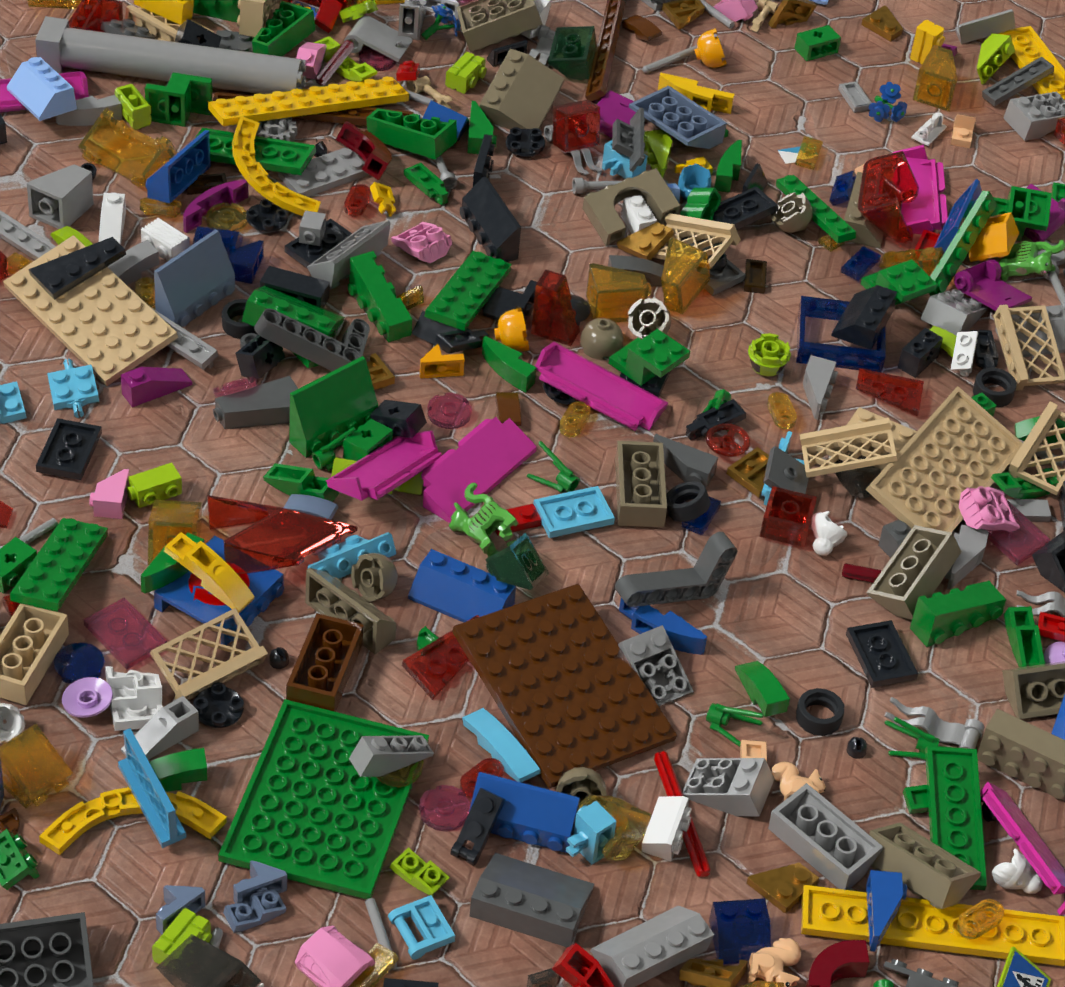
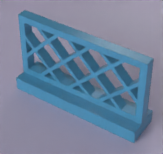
M131 728L124 730L126 758L118 761V767L161 847L165 848L185 839L186 831Z

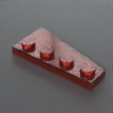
M476 615V616H474L473 618H471V619H469V620L478 618L479 616ZM451 630L404 659L402 667L433 700L467 664L469 658Z

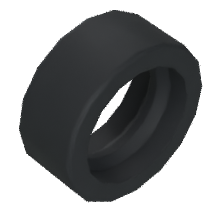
M247 299L234 300L223 307L222 327L226 334L233 338L241 339L243 335L248 333L257 334L254 329L255 326L231 320L235 316L244 314Z
M986 368L976 375L973 394L975 396L983 393L997 405L996 407H1004L1013 400L1017 383L1015 378L1003 369ZM984 384H997L1003 387L1005 391H993L986 388Z
M696 481L679 484L666 494L669 516L679 522L694 520L702 516L711 505L706 487ZM693 499V500L690 501V502H687V503L682 504V503L685 502V501H688V500Z
M821 688L810 689L803 693L796 709V720L799 726L806 732L819 736L830 735L837 731L842 724L844 716V704L841 698L834 692ZM812 705H821L831 710L834 716L827 719L816 718L807 712L806 708Z

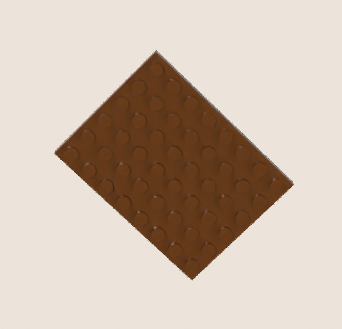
M579 583L453 627L452 632L521 745L540 768V775L548 788L557 786L563 774L575 767H586L596 771L675 741L677 737L676 732L637 672L627 660Z

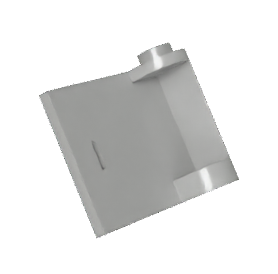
M370 16L361 17L344 39V41L349 40L354 43V49L351 53L359 52L365 44L399 62L413 41L410 37L398 36L397 30Z

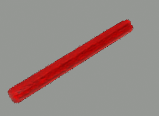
M665 751L655 753L654 761L667 796H683L668 753ZM691 818L687 832L683 831L682 837L696 875L700 878L710 875L711 868Z

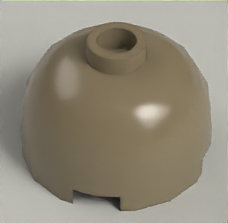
M794 192L777 202L779 205L778 212L771 214V219L779 229L793 233L807 228L813 216V208L804 193L796 195Z
M656 298L639 299L628 311V328L640 339L645 338L656 329L665 334L670 329L672 321L670 311L662 301Z
M593 319L584 326L580 337V345L587 356L603 360V357H609L623 348V333L619 325L610 319Z
M380 553L359 555L357 564L352 565L351 569L354 589L358 588L363 595L361 597L368 602L389 596L394 591L398 578L393 561Z
M575 767L565 772L559 779L556 792L580 797L578 810L595 801L602 807L607 802L606 784L601 775L590 768Z

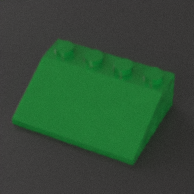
M263 286L255 289L248 298L242 322L255 326L265 309H274L333 338L345 317Z
M362 356L290 393L289 443L305 458L311 456L312 453L320 450L321 447L326 446L352 427L357 430L360 425L365 424L371 419L370 414L378 407V401L365 357Z

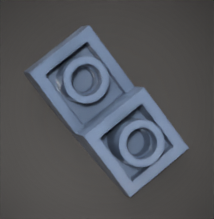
M291 494L283 511L285 516H307L309 523H330L338 506L331 501L319 497Z
M271 889L252 893L250 901L225 906L223 914L233 933L268 922L285 913L287 908L277 890Z

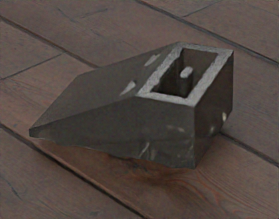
M193 934L156 967L174 987H256L261 982L241 960Z

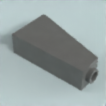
M287 376L215 398V408L213 409L215 420L217 422L220 421L224 429L290 423V393L297 390L298 387L291 377Z

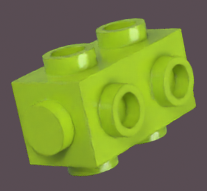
M172 462L129 476L128 497L131 501L134 500L139 508L182 494V477Z

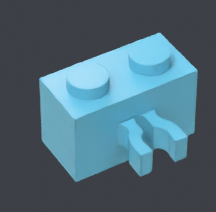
M611 140L604 145L602 169L607 170L610 168V175L612 176L619 174L624 179L633 178L646 171L647 155L644 154L645 160L643 164L637 166L632 172L630 171V158L613 150Z
M597 801L588 806L581 807L576 813L573 836L567 839L570 846L566 847V851L572 857L581 853L593 865L612 852L617 821Z

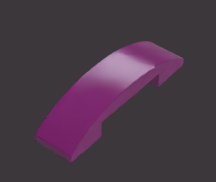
M245 179L227 182L215 186L195 198L183 214L184 232L188 233L200 226L204 215L228 202L234 206L249 197L248 182Z

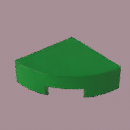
M426 626L419 631L417 638V650L423 658L441 646V640Z

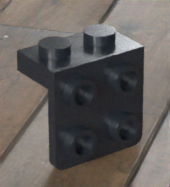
M530 280L523 294L501 287L496 288L483 310V315L499 320L500 316L505 312L521 308L524 320L526 321L531 316L533 307L540 299L541 293L538 291L539 282Z

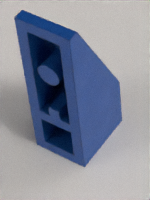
M870 870L866 884L869 948L872 952L876 951L896 916L902 899H906L907 884H903L902 873Z

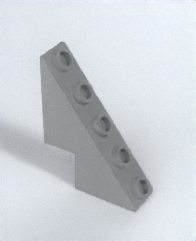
M405 0V4H400L398 36L420 40L427 9L423 8V5Z

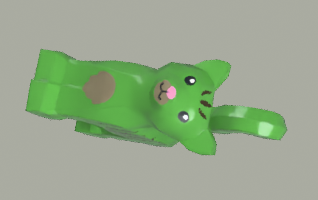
M1060 240L1059 244L1055 246L1047 242L1030 241L1014 244L1009 255L1001 258L1002 260L999 262L1002 281H1006L1010 276H1026L1034 272L1045 275L1050 271H1055L1056 267L1052 264L1050 257L1052 254H1057L1064 250L1065 241ZM1041 250H1046L1044 253L1038 255V252H1040Z
M471 483L464 491L466 500L471 503L484 502V505L470 518L469 514L455 502L454 507L456 511L452 514L451 522L448 526L452 531L463 532L471 541L480 544L482 552L490 557L496 551V548L489 536L495 530L500 531L499 535L501 538L507 541L513 536L510 526H517L518 522L507 510L494 502L491 496L487 494L474 495L473 491L478 485Z

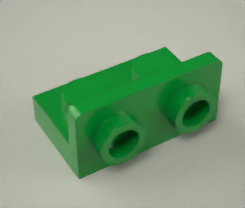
M8 829L0 833V884L6 890L10 889L28 874L34 879L40 876L35 868L38 866L36 859L32 854L27 853L25 849L28 845L19 833L14 835Z

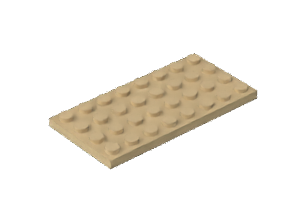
M73 235L4 280L3 283L5 288L85 366L92 365L93 373L106 386H109L119 379L121 374L132 370L176 340L178 335L168 323L108 267L54 300L30 275L28 269L85 248L86 246Z
M957 386L897 453L898 461L890 462L865 490L911 529L914 525L952 533L963 520L959 509L961 493L966 488L990 487L994 483V480L991 478L992 474L1002 473L1013 460L1023 443Z

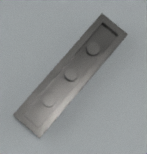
M1040 57L983 90L982 97L993 106H997L1053 73L1054 66L1043 57Z

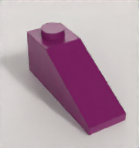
M139 367L121 374L122 395L131 407L192 385V381L182 368Z

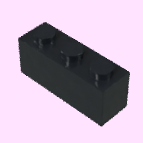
M272 266L267 268L260 280V287H269L322 309L329 299V281Z

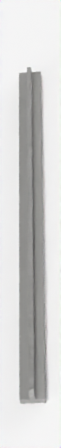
M0 210V238L34 260L56 247ZM154 310L177 332L178 338L167 345L169 348L203 370L206 367L211 369L214 366L213 360L219 356L215 348Z

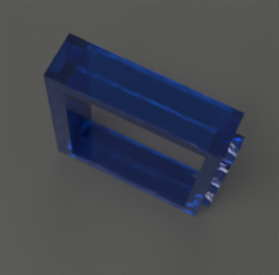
M801 296L798 309L796 363L808 364L812 355L835 361L836 368L882 373L886 357V325L876 341V350L805 342V317L839 321L850 302Z

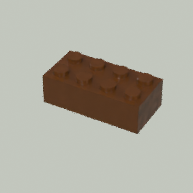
M316 613L287 682L286 700L336 712L363 645L364 624Z

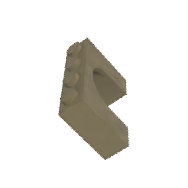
M657 168L650 171L646 170L633 178H626L618 184L608 185L603 190L591 192L584 197L582 209L605 246L615 243L625 236L626 226L614 208L624 198L638 195L643 196L642 198H644L647 206H649L660 224L666 222L665 217L669 213L679 214L680 204Z

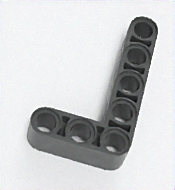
M265 309L254 327L259 336L331 371L362 357L370 331L367 322L362 319H354L344 333L342 341L339 342L274 309Z
M717 532L708 539L694 568L625 575L615 583V590L629 607L710 598L718 591L738 550L724 532Z

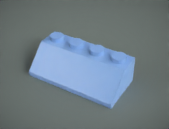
M33 57L26 62H22L7 85V90L39 121L77 109L74 88L41 57Z

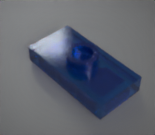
M854 170L836 176L829 200L832 206L850 200L857 176Z
M863 246L842 266L841 273L859 281L880 261L881 255Z
M709 496L711 505L708 511L694 520L682 522L681 527L703 535L719 510L721 501Z

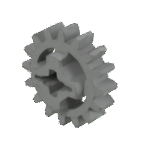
M292 117L260 121L256 136L285 141L295 140V136H297L296 121H292Z

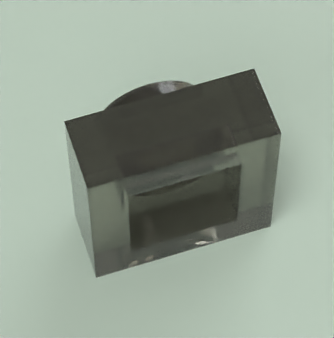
M552 968L528 975L527 987H556L558 976Z

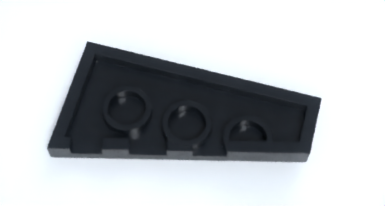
M110 237L28 270L37 283L55 300L125 256L126 251L113 237Z

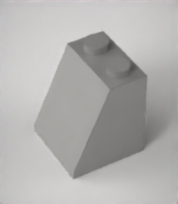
M74 164L29 181L27 183L29 216L57 229L65 226L70 227L94 205L92 172Z

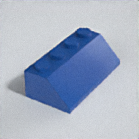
M209 130L199 134L147 179L146 189L148 198L170 204L196 181L199 175H202L211 167Z
M978 179L974 180L951 209L933 248V251L941 257L982 192Z
M431 549L418 568L408 594V599L464 623L513 606L515 604L517 585Z
M479 772L470 810L480 788H484L506 799L491 831L492 834L523 841L531 845L550 848L553 851L568 853L566 847L570 846V844L567 842V839L573 836L580 797Z

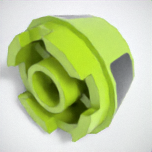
M771 333L761 334L760 338L755 341L752 340L748 348V354L753 370L763 376L779 374L791 357L789 343H784L778 339L779 335Z

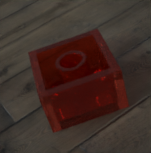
M588 99L553 106V145L564 152L600 145V107Z
M772 486L759 537L805 548L817 497Z

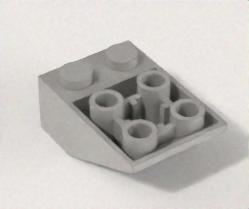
M1057 92L1010 99L1004 119L1024 141L1038 139L1065 124V100Z
M953 289L930 296L921 320L957 336V332H968L987 311L988 307L982 305L981 302L974 298L969 299L965 297L964 293L960 290Z
M663 625L618 644L658 706L694 692Z
M696 758L682 793L683 796L688 797L691 801L734 816H760L774 782V777L765 758Z

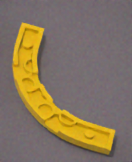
M240 116L232 140V152L235 163L245 180L263 197L286 211L301 216L304 215L305 210L318 212L320 201L296 193L279 182L274 183L268 178V173L260 162H257L255 159L254 140L260 123Z
M129 787L100 793V797L86 803L82 801L63 813L39 835V842L58 855H61L77 838L93 826L111 818L130 814H143ZM166 792L175 808L179 821L208 839H211L227 823V816L199 799L182 792H177V794Z

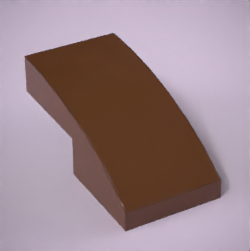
M639 15L622 20V27L635 31L637 39L649 41L662 35V31L655 24Z
M496 392L497 419L503 424L510 418L517 426H521L518 392Z

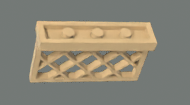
M133 5L126 7L125 19L133 20L135 25L147 28L149 33L156 36V40L175 42L179 24L177 25V23L141 7L137 8ZM191 19V21L195 22L196 24L208 29L207 27Z
M669 213L665 217L666 226L673 229L674 235L664 245L665 248L660 249L652 258L711 269L730 245H737L741 239L734 224ZM690 237L681 241V238ZM678 240L677 243L667 246V244ZM699 240H706L697 244V241ZM718 242H719V243H722V244L717 245V246H715V247L713 246V244H716V243H718ZM692 243L695 244V245H693V246H691V247H688V248H686V249H683V247H685V246H687V245H690V244H692ZM708 246H711L710 249H707V250L702 251V252L699 251V250H701V249H703V248H706V247H708ZM681 249V251L670 254V252ZM697 251V254H695V255H692V256H690V257H687V256H686V255H688V254H691V253ZM712 255L709 260H703V259H702V258H705V257H707V256Z
M999 305L993 318L1008 371L1017 383L1016 390H1022L1024 386L1065 383V371L1046 306L1008 308V305ZM1032 313H1041V323L1030 317ZM1017 314L1024 320L1021 324H1018L1012 319L1011 315ZM1026 321L1036 327L1033 333L1023 327ZM1038 330L1047 334L1048 339L1046 342L1035 335ZM1018 331L1029 337L1026 343L1018 339ZM1031 339L1042 346L1039 351L1028 345ZM1044 348L1052 352V360L1041 354ZM1024 349L1035 356L1031 362L1023 357L1022 352ZM1036 358L1047 364L1044 370L1033 364ZM1052 367L1058 372L1059 377L1051 376L1046 372L1047 369ZM1030 368L1040 375L1039 378L1029 379L1028 369Z
M1049 402L1010 463L1008 472L1014 478L1019 477L1050 493L1058 495L1063 481H1065V469L1058 470L1055 462L1065 460V441L1062 440L1060 435L1065 433V427L1058 429L1055 422L1057 419L1065 422V413L1057 410V404ZM1056 435L1058 442L1048 444L1046 437ZM1061 447L1063 455L1053 457L1050 449ZM1046 450L1048 458L1038 460L1036 452ZM1051 463L1054 471L1043 473L1040 465ZM1036 466L1039 474L1031 475L1024 471L1026 468ZM1056 476L1059 483L1057 486H1053L1047 483L1046 478Z
M889 418L800 434L807 478L898 461ZM871 446L877 448L873 452L868 451ZM848 451L854 452L851 456L845 455ZM883 451L891 453L888 455H880ZM825 455L831 456L828 460L822 459ZM861 455L866 457L865 459L861 460L857 459ZM838 459L844 461L843 463L835 464ZM815 464L821 465V466L818 467V468H812V469H810V468H811L812 466H814Z
M236 608L150 652L176 694L175 700L184 696L188 701L196 698L200 692L211 687L212 684L217 682L225 683L263 663L268 655L264 646L260 647ZM233 617L238 625L236 632L223 628L224 621ZM209 629L218 632L216 642L202 639L203 631ZM221 633L235 637L232 647L219 644ZM238 638L248 641L252 648L247 651L236 649ZM186 640L196 642L195 653L182 650V642ZM200 644L214 648L211 658L198 654ZM217 649L230 652L229 660L223 662L215 659ZM164 651L176 653L174 663L163 661L159 654ZM179 655L193 658L190 669L177 665ZM196 659L210 663L208 671L203 673L194 670ZM175 670L189 674L187 682L178 685L173 677Z

